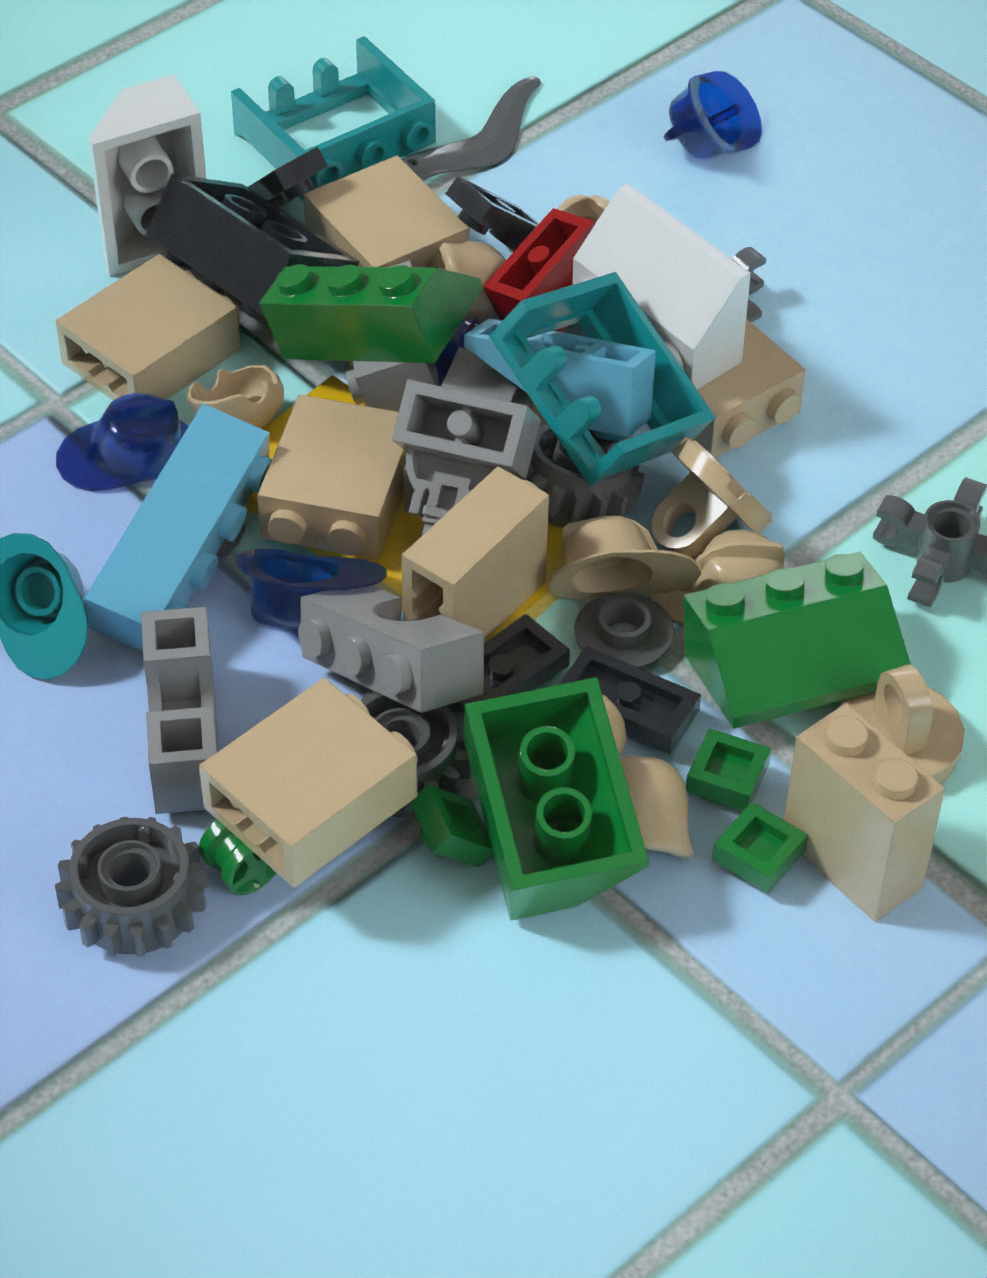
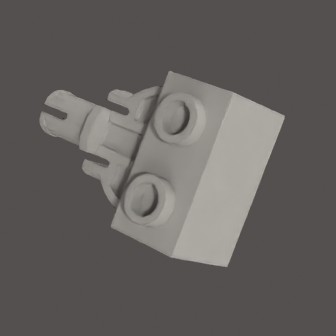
M407 379L392 441L406 451L407 476L414 490L409 514L423 518L422 522L425 524L422 536L497 466L520 479L526 480L541 422L529 406Z

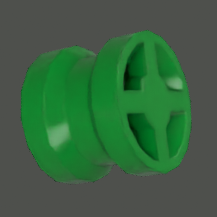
M217 819L206 829L200 839V857L211 868L221 870L222 883L234 895H247L256 892L277 874Z

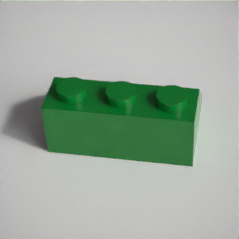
M299 264L285 266L259 302V305L284 359L435 363L479 296L483 285L480 278L440 268L408 267L405 265L394 267H357L355 265L308 267Z
M861 551L851 554H837L827 560L790 569H777L766 575L734 583H720L709 589L684 595L685 657L733 729L876 692L881 673L908 664L911 665L888 586Z
M597 677L465 704L463 739L510 921L577 907L649 866L648 855Z

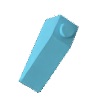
M489 318L464 335L465 348L525 391L489 337L502 321ZM550 331L527 339L536 354L540 350L554 345L560 346L565 351L567 356L566 366L558 373L554 380L570 404L586 396H593L599 401L601 405L600 417L588 428L592 430V434L595 437L604 440L629 438L650 420L656 350L558 331Z

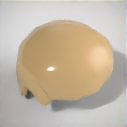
M249 365L234 372L224 369L218 370L216 383L210 390L204 389L200 383L193 382L189 387L186 399L195 415L201 405L206 404L263 429L273 420L283 405L284 386L280 377L267 365Z

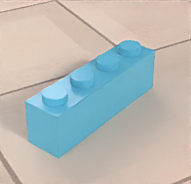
M206 404L201 405L86 594L84 602L89 620V629L143 652L141 612L189 608L187 603L196 588L204 591L211 582L218 564V556L215 555L224 540L232 542L239 534L247 513V508L244 506L252 492L258 493L272 461L269 458L268 431Z

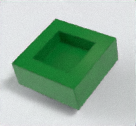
M709 728L687 774V793L744 811L753 802L770 763L771 748Z
M427 784L417 794V797L410 802L422 827L420 829L421 838L425 845L437 856L445 859L452 858L479 867L493 854L487 830L471 799Z
M751 802L714 843L712 860L768 894L806 851L808 834L758 804Z

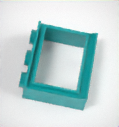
M365 36L356 39L357 74L339 81L338 68L328 58H320L314 63L312 68L313 92L295 99L294 87L283 76H276L268 85L269 110L266 112L240 87L231 91L234 134L243 136L275 169L318 147L328 167L310 177L315 187L309 191L394 156L402 158L436 143V104L434 98ZM366 95H369L388 113L386 116L306 150L284 131ZM302 194V195L299 196V198H300L302 201H304V197H303V194Z
M616 272L522 300L489 335L589 486H593L608 476L670 453L685 437L694 439L716 419ZM578 323L589 338L656 350L651 418L646 422L651 430L618 442L605 455L588 430L600 417L601 405L599 401L593 396H586L570 404L554 380L558 373L566 366L567 356L565 351L560 346L554 345L542 349L536 354L528 342V338Z

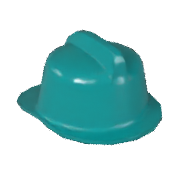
M11 533L1 537L0 640L5 651L17 669L32 678L53 679L64 675L80 660L88 641L89 620L83 602V582L78 569L65 555L57 552L49 542L34 534Z

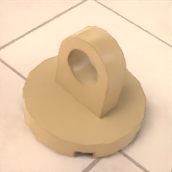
M685 437L671 451L690 473L668 494L653 514L651 521L652 534L666 551L677 552L689 557L698 555L705 550L714 537L721 534L736 518L751 531L758 534L773 521L771 513L751 493L749 494L731 476V473L691 437ZM687 513H696L695 525L691 531L684 536L673 537L672 529L677 519Z
M908 664L881 673L876 692L846 699L839 706L841 707L848 703L940 784L946 781L955 770L956 763L961 757L965 733L957 709L942 694L927 687L922 675L914 666Z

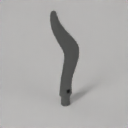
M530 76L511 86L494 107L483 129L473 137L430 148L404 157L401 160L422 181L441 173L484 168L504 161L514 150L525 105L531 94L540 86V79L536 76Z

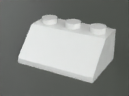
M175 74L121 89L88 138L105 270L109 277L136 269L158 254L163 256L165 249L148 238L146 233L171 174L206 178L201 112Z
M629 183L621 186L573 258L572 285L616 272L698 390L742 363L751 273Z

